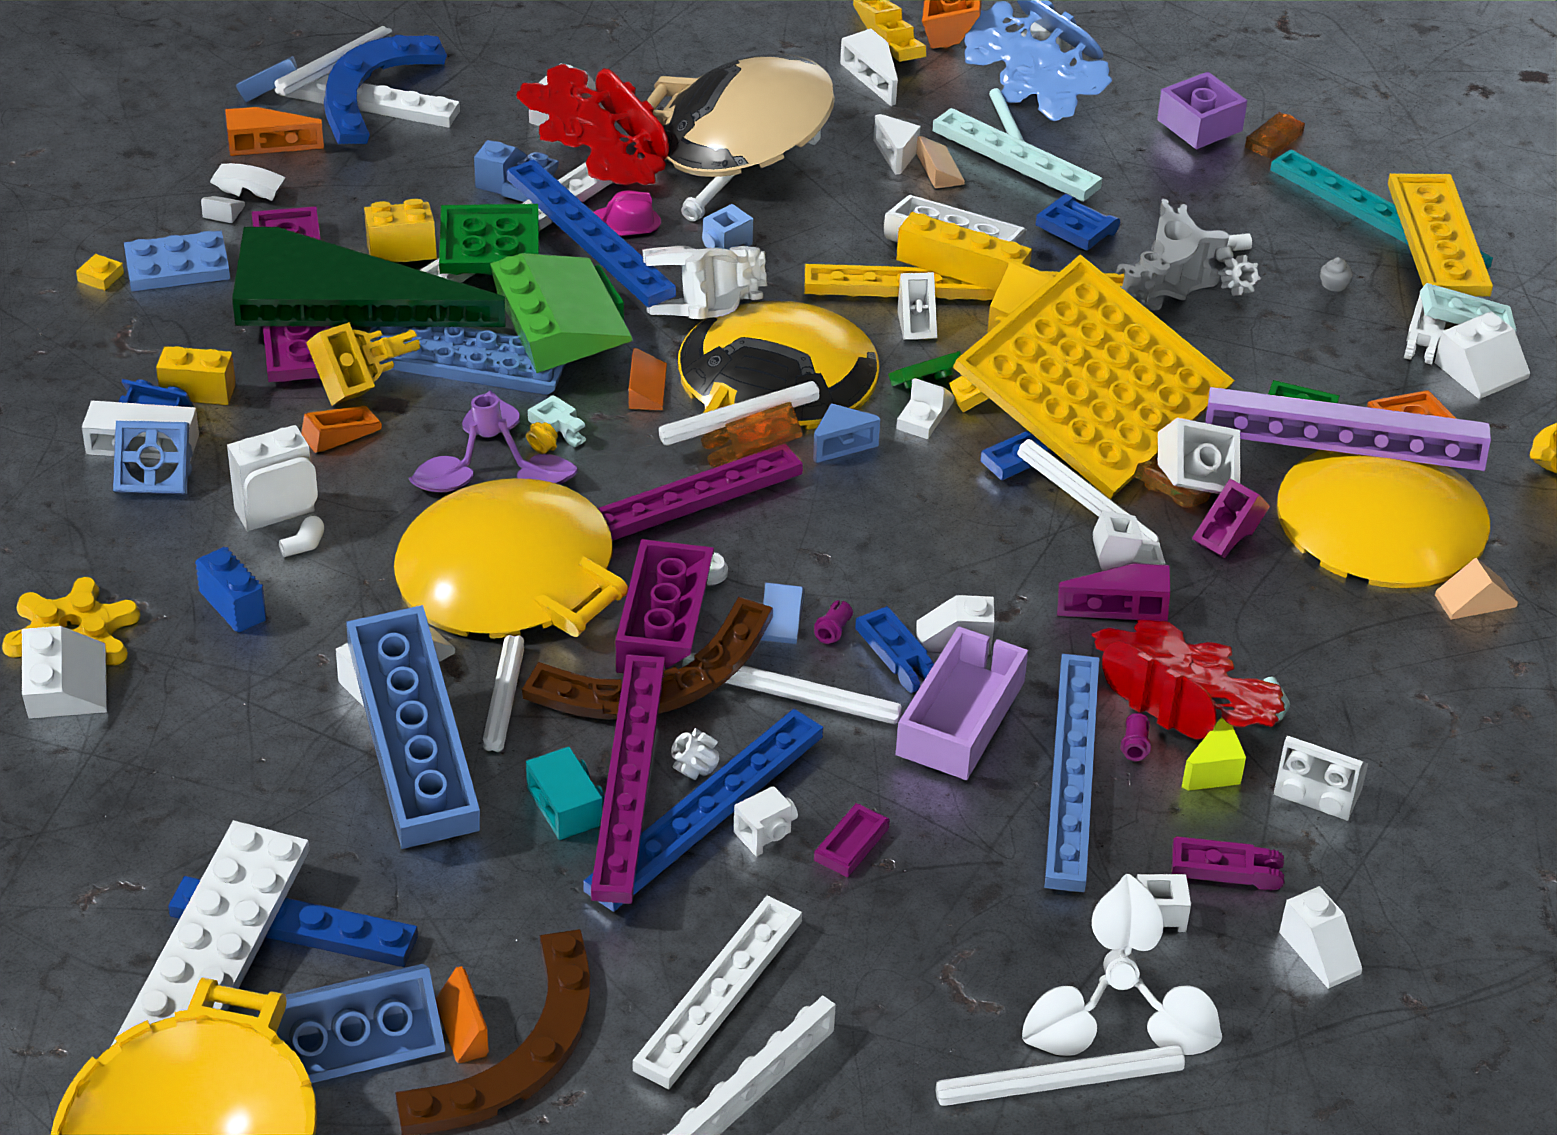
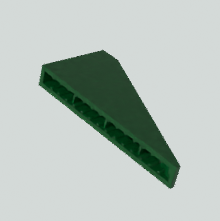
M243 228L232 296L235 326H339L350 322L351 326L506 327L505 296L283 228Z

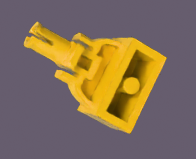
M350 322L318 332L309 339L306 344L331 406L362 396L374 388V383L379 379L382 372L394 367L393 361L384 363L385 361L419 350V339L411 341L412 338L417 336L415 331L411 329L389 338L384 337L371 342L382 336L381 331L366 333L361 330H352Z

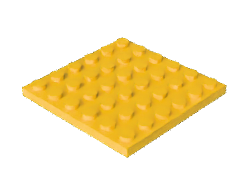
M1081 254L957 358L953 366L956 371L1109 499H1112L1158 456V432L1176 418L1196 421L1207 410L1210 387L1230 389L1235 381Z

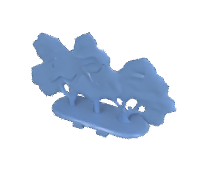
M1017 0L1021 9L1028 15V17L1024 18L1013 17V8L1006 1L996 2L988 10H981V15L965 34L964 42L967 46L964 52L965 62L967 64L984 66L1003 60L1006 63V68L1000 72V83L1004 85L1001 93L1006 102H1021L1030 94H1037L1038 110L1049 120L1057 121L1061 120L1062 117H1070L1075 114V108L1078 103L1077 95H1098L1112 82V78L1108 76V62L1100 60L1104 55L1098 43L1086 31L1077 26L1074 16L1066 11L1062 15L1058 14L1049 0H1041L1040 2L1038 0ZM1007 17L1012 19L1008 23H1003V20ZM1036 22L1052 34L1046 40H1037L1031 35V25ZM1017 23L1016 25L1018 26L1024 24L1018 31L1010 33L1006 31V27ZM1026 29L1027 34L1023 37L1021 32ZM1056 38H1061L1075 48L1065 53L1062 52L1056 43ZM1082 53H1084L1085 55H1087V56H1089V57H1091V58H1093V59H1097V60H1095V61H1086V60H1083V58H1082ZM1075 57L1077 63L1074 66H1070L1069 63Z

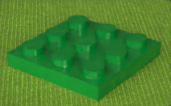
M538 204L441 205L440 274H492L490 263L521 253L539 254Z

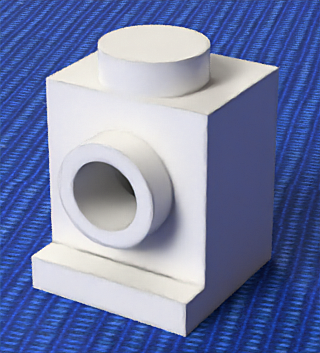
M772 786L734 805L733 832L757 857L763 854L764 845L772 841H778L791 832V821L798 817L796 806L790 798H785Z
M1137 874V879L1151 892L1161 910L1163 927H1177L1178 932H1186L1191 909L1186 874Z

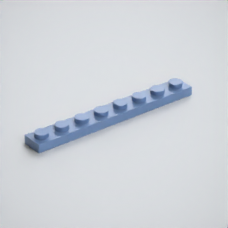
M1062 654L1044 888L1085 892L1099 657Z

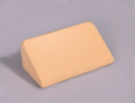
M918 136L916 154L934 188L964 185L965 180L947 147L923 136Z

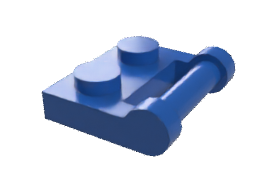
M1064 194L1037 214L1036 226L1088 251L1107 235L1113 236L1119 229L1120 219L1113 215L1105 216L1076 202L1075 197Z

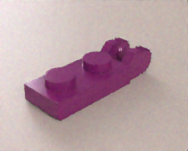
M1178 836L1173 838L1171 874H1186V877L1190 879L1245 885L1253 884L1262 890L1280 889L1285 884L1284 874L1280 871V868H1283L1284 855L1279 850L1254 847L1252 844Z

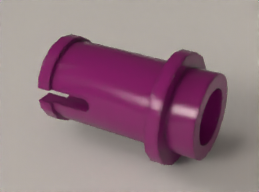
M836 600L832 603L826 615L817 619L814 624V633L820 642L830 644L840 639L843 632L842 628L853 616V609L850 604L842 601L840 605V600Z
M1131 714L1126 719L1125 737L1121 740L1120 749L1124 756L1131 761H1141L1151 751V743L1148 739L1150 720L1147 721L1148 717L1143 714Z

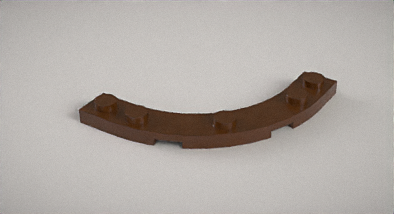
M738 596L717 634L704 648L694 655V660L680 669L674 666L664 670L658 714L677 709L704 697L738 672L750 658L773 618V607ZM538 662L522 688V696L525 700L573 715L617 719L622 681L621 679L587 677Z
M581 929L540 935V949L548 984L546 1002L533 1031L513 1053L491 1068L469 1078L437 1086L395 1092L401 1135H421L446 1131L490 1119L498 1115V1109L511 1104L517 1099L522 1098L525 1101L561 1070L582 1036L581 1030L590 1007V973Z

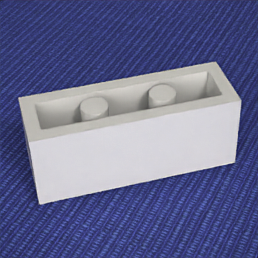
M91 401L82 425L85 451L89 455L114 456L116 421L188 422L189 444H191L192 452H194L199 437L196 407ZM142 432L129 443L130 451H137L140 446L145 444L146 432ZM158 432L157 445L162 447L164 452H178L172 439L164 433ZM148 447L141 453V458L160 459L161 455L157 448Z

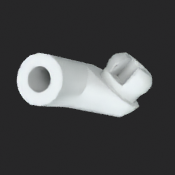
M1249 233L1229 235L1227 247L1216 248V259L1219 262H1225V259L1233 257L1232 251L1251 249V235Z
M309 516L303 520L296 536L279 540L283 557L315 549L324 533L323 521L317 516Z

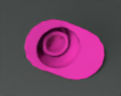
M621 191L608 202L607 207L594 211L620 237L651 233L656 231L661 225V218L653 210L652 197L648 192Z

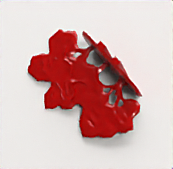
M560 64L547 70V85L526 82L521 84L520 90L516 94L517 99L530 110L549 115V119L539 125L540 140L548 142L561 141L563 145L574 148L581 145L589 146L591 153L587 157L586 166L588 175L591 178L603 181L610 180L616 184L626 186L635 182L648 185L655 184V174L665 170L666 162L664 160L669 154V143L662 124L653 115L654 107L647 100L641 102L635 96L636 88L629 81L623 83L610 69L603 68L598 72L595 81L596 91L588 88V75L585 70L569 68L566 64ZM585 93L592 95L588 98L581 97ZM615 122H617L627 132L629 136L621 134L615 128ZM620 138H628L629 140L627 142H623L620 140ZM632 142L636 143L633 145L637 148L633 155L627 154V146ZM639 153H643L645 157L643 159H639L638 155Z
M1138 620V623L1134 626L1136 632L1106 628L1091 634L1092 637L1096 638L1094 642L1096 649L1104 652L1102 656V669L1112 690L1128 700L1130 708L1139 713L1146 711L1156 717L1157 724L1167 730L1174 728L1188 737L1203 739L1215 727L1216 709L1221 710V716L1226 723L1236 727H1246L1251 724L1272 727L1279 721L1276 714L1285 710V703L1281 700L1283 697L1282 688L1278 684L1252 678H1232L1227 675L1226 672L1235 669L1233 661L1228 658L1232 656L1231 646L1212 642L1195 645L1187 644L1183 637L1184 632L1168 621ZM1212 698L1227 699L1230 703L1215 704L1216 702ZM1223 707H1232L1234 710H1226Z

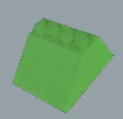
M521 253L490 263L497 294L505 296V310L536 373L633 341L627 326L590 258Z

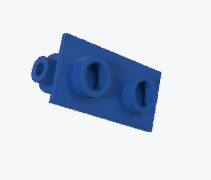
M122 379V384L127 394L120 397L119 402L194 407L188 394L178 387L170 386L166 389L154 386L146 380L138 379L134 382Z

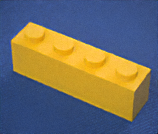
M911 212L898 230L896 260L997 291L1012 260L1030 267L1032 248L1019 245L1013 241L999 239L984 232L973 231L958 226L955 223L931 218L925 214Z

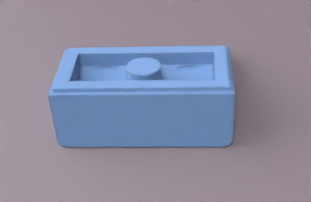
M294 56L237 83L236 88L245 102L276 88L274 83L277 79L297 70L298 67Z

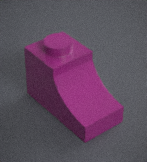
M1230 478L1192 539L1225 559L1231 549L1243 537L1247 535L1252 536L1270 505L1258 493Z

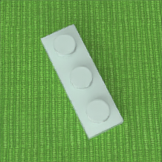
M1426 283L1419 291L1425 316L1459 325L1492 311L1516 331L1511 307L1508 305Z

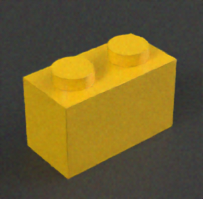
M164 346L156 366L159 387L166 389L170 386L178 387L184 390L191 402L229 405L236 385L232 352Z

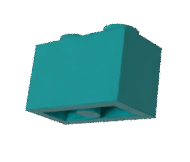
M569 746L526 761L527 789L558 840L601 826L602 808L605 799L604 792L599 785L594 786L590 780L586 763L583 759L578 760Z

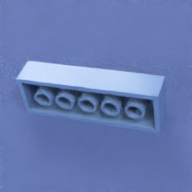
M423 605L346 621L348 647L401 849L480 831L479 805Z

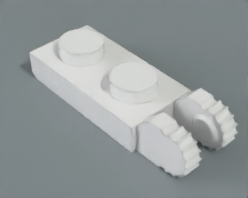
M1420 295L1406 340L1408 343L1404 358L1412 360V357L1415 355L1416 344L1428 347L1426 348L1424 359L1426 364L1432 365L1441 332L1445 330L1447 321L1425 316Z

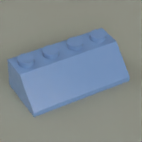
M424 964L286 995L285 1012L276 1032L278 1037L296 1052L307 1071L311 1083L446 1051L430 969Z

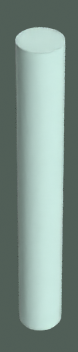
M992 89L989 96L1007 134L1024 141L1000 89Z

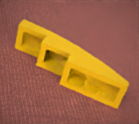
M853 0V6L867 29L871 28L888 42L892 57L899 62L926 57V45L914 38V27L902 20V8L889 0Z

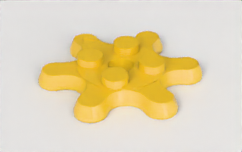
M90 577L78 578L67 596L54 600L45 599L34 592L24 593L19 597L16 607L21 617L31 621V624L23 629L54 626L66 627L68 621H70L71 625H78L79 627L71 630L105 643L106 665L112 666L123 663L128 657L127 648L120 640L112 637L113 633L121 627L137 623L141 617L140 609L131 600H122L112 604H102L96 601L100 590L96 582ZM22 629L12 631L5 636L2 643V651L6 656L13 658L22 657Z

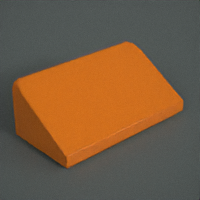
M633 348L629 380V409L663 410L667 363L637 348Z
M463 966L456 967L438 993L436 1004L457 1063H464L487 1057V1053H489L488 1029L465 968L463 969Z

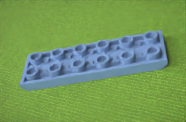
M372 327L369 332L372 333L379 330L382 333V336L371 342L384 337L389 338L411 329L417 334L411 341L419 339L420 349L385 361L384 363L393 361L394 367L391 370L548 395L555 391L563 368L566 365L563 364L536 373L518 336L496 333L490 330L466 327Z

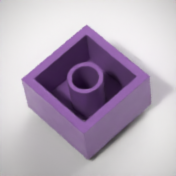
M1205 72L1161 89L1157 120L1189 145L1198 149L1243 131L1248 100L1211 73Z

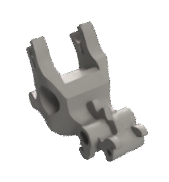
M1163 198L1160 206L1161 217L1159 218L1156 239L1153 240L1152 250L1143 252L1139 263H1135V266L1120 264L1116 270V274H1124L1123 285L1120 287L1150 310L1161 309L1162 300L1157 299L1155 301L1156 296L1169 295L1180 300H1186L1188 294L1194 290L1218 285L1220 280L1219 270L1210 267L1209 258H1214L1216 248L1227 247L1229 240L1228 233L1224 231H1204L1198 228L1187 214V205L1181 204L1180 208H1177V212L1174 213V209L1169 205V201Z

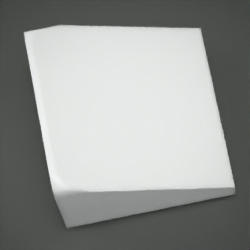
M219 196L204 197L201 200L203 218L233 223L245 207V202Z

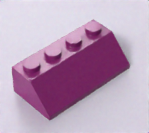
M641 539L615 640L616 673H624L627 655L665 657V669L691 654L713 559L714 547Z

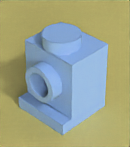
M733 204L704 217L702 234L704 245L707 248L728 250L731 247H737L742 244L746 246L752 245L753 218Z

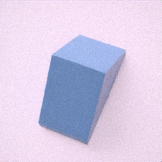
M831 403L814 432L813 460L815 463L879 446L880 418L874 414Z
M765 583L763 604L773 607V618L761 638L762 641L797 644L805 597V588L803 586Z

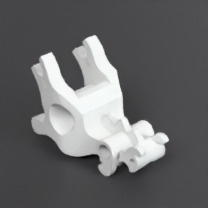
M689 246L657 247L642 250L643 262L646 263V266L681 265L684 298L666 300L658 305L647 307V313L650 315L689 316L691 319H706L734 312L739 306L740 299H763V292L759 291L758 287L767 286L765 251H760V248L748 246L729 248L730 250L712 247L694 249Z

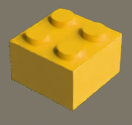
M408 199L403 202L404 204L391 205L389 202L380 201L372 203L371 207H364L369 255L394 263L437 259L435 226L429 202H423L421 199Z

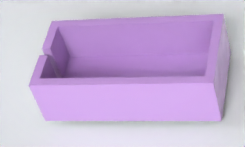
M958 626L898 722L895 755L968 780L1025 682L1028 650L996 639L993 647L991 671L987 670L990 637Z

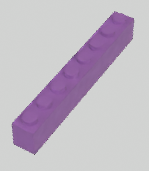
M1210 387L1205 423L1240 430V439L1480 471H1485L1491 442L1489 423L1214 387Z

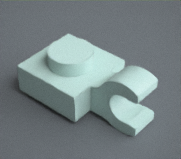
M552 395L527 410L529 422L532 424L536 422L550 424L556 432L560 431L566 442L572 447H577L586 441V438L578 432L585 427V423L577 418L576 409L556 396Z

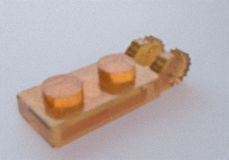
M787 402L727 423L725 427L705 434L701 438V443L704 449H712L725 445L729 440L731 441L732 445L709 454L707 458L711 467H718L730 463L736 458L738 460L803 437V433L791 402Z

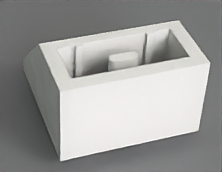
M1287 735L1273 795L1348 821L1362 791L1368 763Z

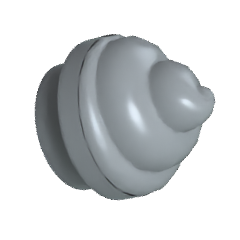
M1341 257L1328 261L1320 270L1321 283L1328 290L1342 291L1352 281L1351 267Z

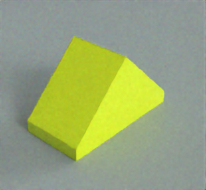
M1222 717L1215 724L1213 731L1206 735L1186 760L1181 788L1191 791L1241 784L1246 756L1233 726L1226 723Z

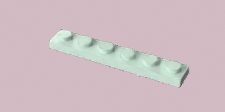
M950 108L933 121V132L1083 202L1101 188L1102 177L953 108Z

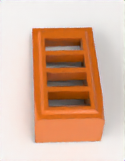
M367 406L310 412L304 414L301 434L310 448L317 453L379 431L382 428V423Z

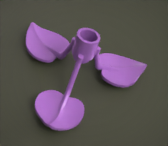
M490 390L486 394L478 395L472 399V408L463 418L462 427L469 434L464 459L460 461L453 456L434 457L421 464L413 476L409 477V481L421 489L432 492H450L466 486L474 478L473 470L467 466L471 463L476 435L491 437L501 432L518 466L522 468L518 471L517 478L543 480L560 485L573 478L578 473V468L566 459L551 454L534 455L528 462L523 460L509 432L510 429L519 423L520 414L516 408L502 401Z

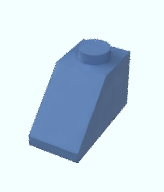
M487 140L474 156L475 188L502 194V184L508 181L507 169L517 166V163L528 155L517 147L505 145L498 141Z

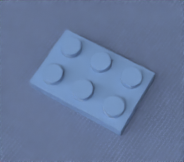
M203 231L197 234L170 235L164 238L137 239L131 242H123L131 292L230 279L222 231Z

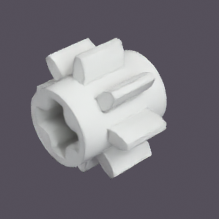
M1247 255L1237 256L1236 259H1225L1226 267L1222 271H1218L1223 283L1221 288L1232 289V296L1242 295L1243 292H1254L1252 285L1257 280H1261L1256 269L1258 263L1247 262Z
M697 728L693 730L692 735L688 732L682 733L674 741L671 748V756L677 760L672 767L693 780H696L699 774L702 776L709 775L719 762V752L714 749L718 741Z

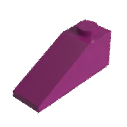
M1129 564L1059 582L1057 616L1168 621L1170 566Z

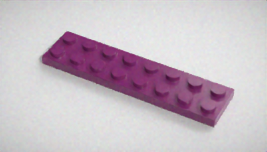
M316 206L252 212L253 227H279L320 240ZM263 326L268 383L313 378L320 379L306 342L318 332L332 327Z

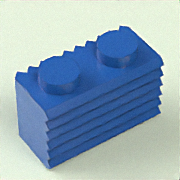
M222 547L195 561L200 593L236 632L240 633L266 620L263 584H259V580H256L255 576L248 572V568H244V564L240 563V560L233 555L232 551H229L228 547Z

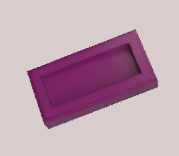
M855 803L814 851V861L848 878L889 829L890 819Z

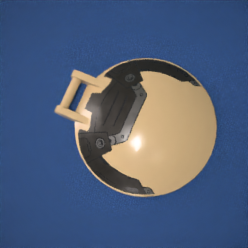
M764 54L738 59L718 66L698 78L661 76L654 85L655 90L647 99L654 107L653 115L662 124L667 134L669 154L666 159L671 161L674 167L680 171L705 177L742 174L741 168L756 164L763 168L784 159L783 153L795 145L801 148L821 130L827 122L835 102L833 83L825 69L812 60L789 54ZM665 96L672 97L664 110H655Z

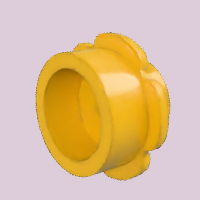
M546 422L531 424L530 430L526 433V439L535 451L540 454H546L549 450L554 451L557 448L556 439L558 434L550 424Z

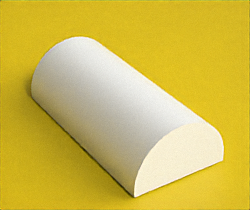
M908 195L885 214L884 236L887 240L897 243L899 227L911 212L925 214L944 222L955 223L958 226L977 232H984L1006 241H1013L1022 246L1027 229L913 195Z

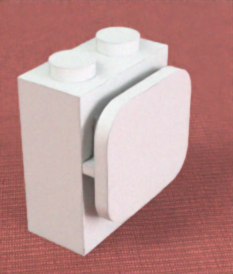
M296 425L227 444L234 508L247 532L315 511L314 503L318 497L316 470L310 461L309 445Z

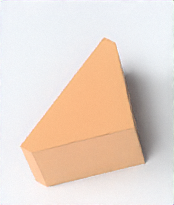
M1477 558L1473 559L1450 578L1435 593L1436 598L1451 620L1515 608L1518 604V601L1503 579Z

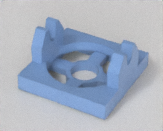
M116 421L113 492L187 494L188 476L192 472L190 458L193 457L192 447L189 444V423ZM142 432H146L145 444L140 446L137 451H130L129 443ZM158 432L164 433L171 438L178 452H164L162 447L157 445ZM148 447L157 448L161 455L159 463L154 467H146L141 462V453ZM128 462L138 463L144 469V483L131 476L129 473L130 464ZM164 463H178L169 478L161 483H156V471Z

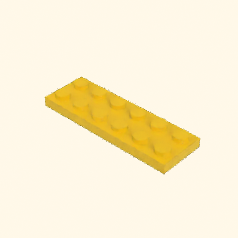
M1390 173L1387 184L1422 285L1424 286L1426 283L1475 297H1490L1493 284L1452 175Z

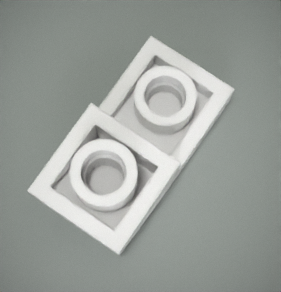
M229 163L220 165L210 183L218 186L222 191L238 197L246 188L258 197L273 201L286 177L251 165Z

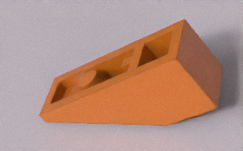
M260 107L225 109L230 156L324 149L321 119Z

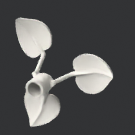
M1125 874L1101 898L1092 915L1094 935L1104 947L1112 950L1104 958L1105 975L1099 978L1100 983L1090 1001L1085 1004L1082 993L1073 986H1059L1047 991L1032 1006L1025 1019L1022 1039L1026 1044L1059 1056H1072L1086 1050L1092 1044L1097 1033L1096 1020L1089 1011L1096 1007L1105 988L1109 984L1118 990H1127L1133 986L1137 987L1151 1006L1158 1010L1148 1020L1147 1030L1151 1039L1160 1048L1178 1045L1181 1046L1184 1055H1194L1208 1051L1221 1042L1223 1037L1217 1009L1213 1000L1203 990L1190 985L1175 987L1167 992L1162 1004L1154 997L1139 977L1140 972L1137 961L1131 950L1134 948L1140 951H1148L1154 948L1161 939L1164 924L1161 910L1155 898L1134 876Z

